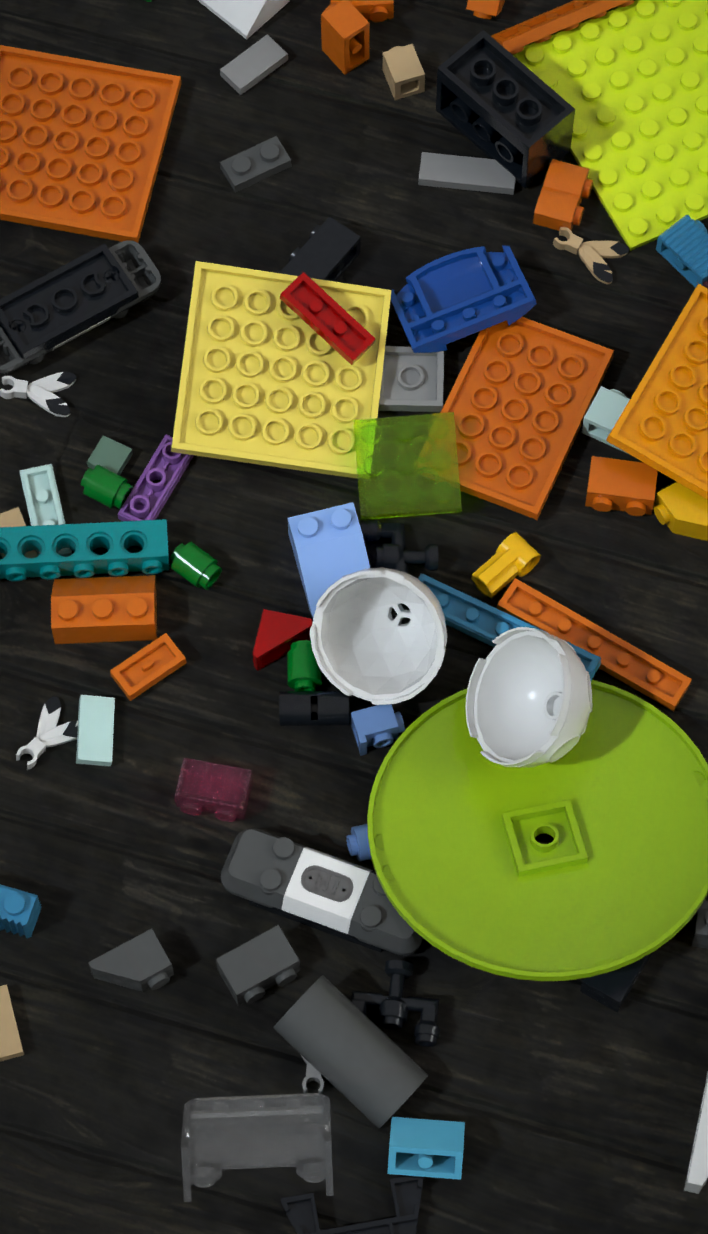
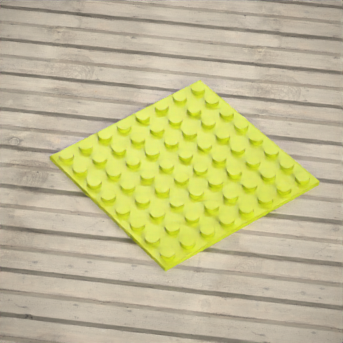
M635 0L629 6L618 7L608 11L603 17L589 19L580 23L575 29L553 34L549 40L540 43L534 42L525 46L521 52L513 54L515 58L575 108L570 151L579 166L589 169L588 179L593 180L592 188L630 251L657 240L659 235L686 214L691 219H694V221L708 218V0Z

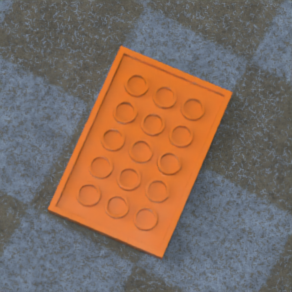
M525 317L519 318L511 325L504 321L481 330L417 459L414 473L538 520L582 426L584 416L593 402L614 357V350Z

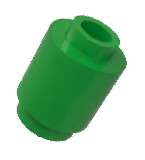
M97 465L94 469L88 468L81 480V486L84 487V495L111 509L114 507L121 509L133 489V486L127 483L126 478L101 465Z
M189 542L186 545L181 543L170 557V560L173 561L171 569L197 588L203 587L205 590H208L217 581L222 572V568L217 565L218 561L193 542Z
M309 640L293 642L290 645V650L287 652L288 686L295 689V691H315L316 688L322 685V671L317 664L312 651L311 641Z

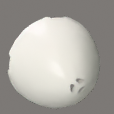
M383 567L363 569L343 576L331 585L318 600L313 623L310 628L312 651L321 671L345 695L356 696L370 701L374 705L396 704L416 696L437 675L445 656L448 638L445 615L439 600L430 588L418 578L403 571ZM401 603L407 605L410 610H404ZM392 608L398 614L395 619L392 618ZM404 617L411 619L408 623L401 624Z

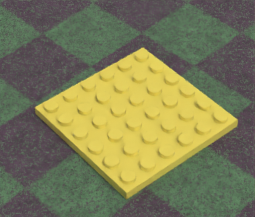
M196 261L171 452L370 480L391 290L311 278L376 339L374 344L351 365L280 299V294L298 276Z

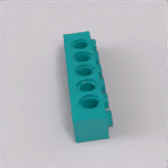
M167 519L0 527V553L6 555L3 559H0V579L22 581L26 577H41L42 579L52 580L65 575L88 578L94 574L105 573L112 576H123L128 572L158 574L164 570H169ZM131 546H138L142 549L138 553L127 551ZM63 548H69L74 552L67 557L58 554ZM97 548H105L108 550V552L103 555H97L93 553V551ZM32 550L40 552V555L35 558L24 556Z

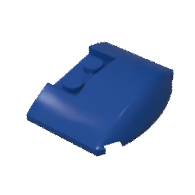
M502 245L504 253L486 252L485 246L443 256L408 275L405 278L407 284L397 295L392 289L390 301L414 353L446 351V344L504 321L511 325L537 304L510 246Z

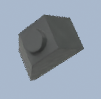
M152 928L88 962L94 979L142 992L149 988L151 990L161 988L170 981L169 977L174 975L172 963Z

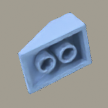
M353 502L287 518L288 535L312 620L318 600L331 585L345 575L370 568L363 534Z

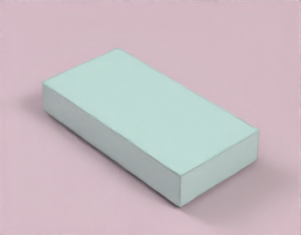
M80 695L76 764L111 766L115 698Z

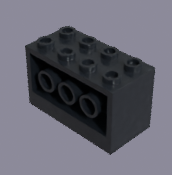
M484 30L437 68L436 111L488 157L495 159L525 189L548 170L552 159L560 160L570 152L575 108Z

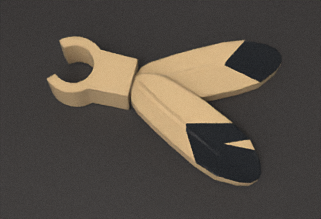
M560 227L559 235L565 236L568 240L560 241L556 237L553 241L554 247L559 250H566L575 255L578 253L591 274L604 284H611L613 275L603 258H621L627 255L630 250L627 245L618 241L583 242V238L573 234L567 227Z

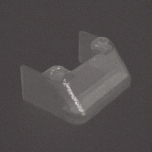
M319 1093L208 1097L196 1098L186 1102L183 1110L181 1139L184 1202L192 1201L193 1184L197 1187L212 1186L222 1177L223 1170L296 1167V1174L311 1183L321 1182L325 1179L326 1196H334L329 1097Z

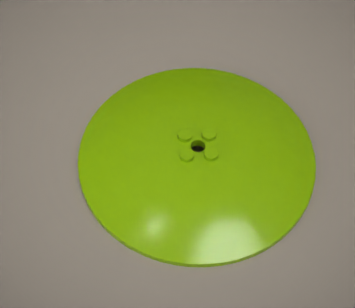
M591 680L593 707L589 715L586 731L580 736L579 742L566 755L552 763L548 762L529 768L505 767L486 759L480 753L483 749L477 738L470 737L465 709L467 689L461 690L434 705L409 725L395 741L379 768L370 794L367 814L368 843L377 878L396 911L416 933L448 956L471 967L495 975L520 980L568 981L597 976L632 964L656 951L672 939L691 920L708 894V764L689 736L671 718L650 703L615 686ZM540 834H549L554 840L549 844H541L535 838Z

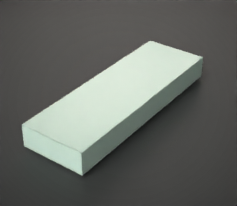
M52 464L19 470L31 526L65 524ZM63 548L58 554L67 557L72 555V550Z

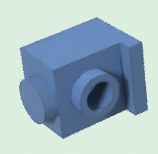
M392 704L376 705L351 712V727L360 756L367 754V747L382 748L392 744L394 740L398 739V733L405 731L400 711L394 713Z

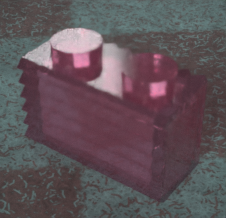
M183 758L174 796L176 807H181L180 810L189 815H201L202 811L213 813L217 819L226 822H234L236 818L245 819L253 784L252 771L235 766L230 767L228 765L224 766L207 761Z

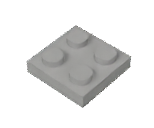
M385 346L378 411L441 412L443 408L444 351L414 353L411 347Z

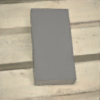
M267 34L220 69V76L242 95L288 61V53Z

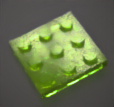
M454 412L354 420L361 520L462 512Z

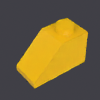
M678 482L657 492L653 510L656 518L662 525L666 524L674 534L708 541V500Z

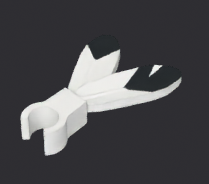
M70 372L55 373L33 381L29 385L28 381L15 379L8 375L3 376L2 384L12 385L13 388L11 390L1 388L0 396L4 399H12L14 397L27 399L28 396L29 399L47 412L58 417H68L70 415V408L67 403L53 393L73 385L76 381V375Z
M56 696L49 698L43 706L36 737L17 751L16 761L20 760L23 754H30L33 757L31 761H27V770L32 769L36 765L37 759L46 751V747H53L77 740L78 720L57 726L61 704Z

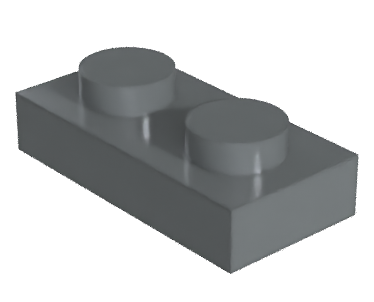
M277 136L220 162V169L235 193L292 167L291 158Z

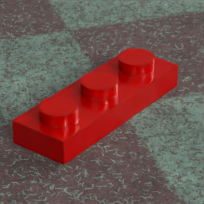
M304 272L280 294V299L351 365L374 344L376 339Z

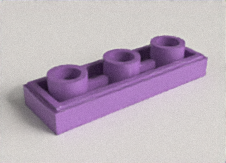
M167 434L164 436L118 512L119 520H156L194 456L171 452L172 436ZM154 480H161L158 483H153Z

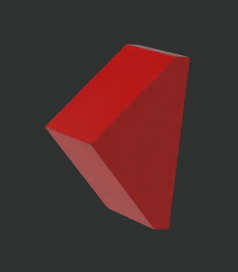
M263 609L253 649L255 669L259 671L286 655L293 642L311 640L310 628L313 623L312 619Z

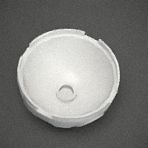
M518 627L510 629L496 637L492 643L497 645L486 659L479 658L475 664L466 694L467 727L470 737L477 738L483 751L480 753L489 761L505 767H536L544 763H552L566 755L579 742L580 736L586 731L589 715L593 707L590 675L576 654V651L566 641L536 628Z

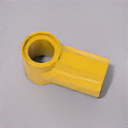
M514 532L503 540L497 548L496 554L472 574L471 579L482 594L492 598L515 577H523L537 565L541 555L522 536Z

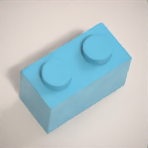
M392 1117L387 1174L461 1180L465 1122Z

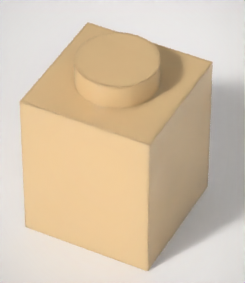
M413 44L403 47L396 46L389 51L383 52L382 70L394 100L425 92V73Z

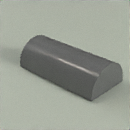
M324 975L297 1000L273 1027L378 1129L387 1122L429 1076Z

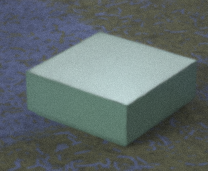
M103 435L89 457L87 466L94 469L97 465H101L121 475L132 457L133 451L131 448Z

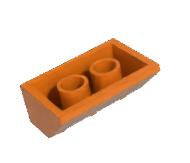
M156 575L54 579L51 594V630L55 644L156 640Z

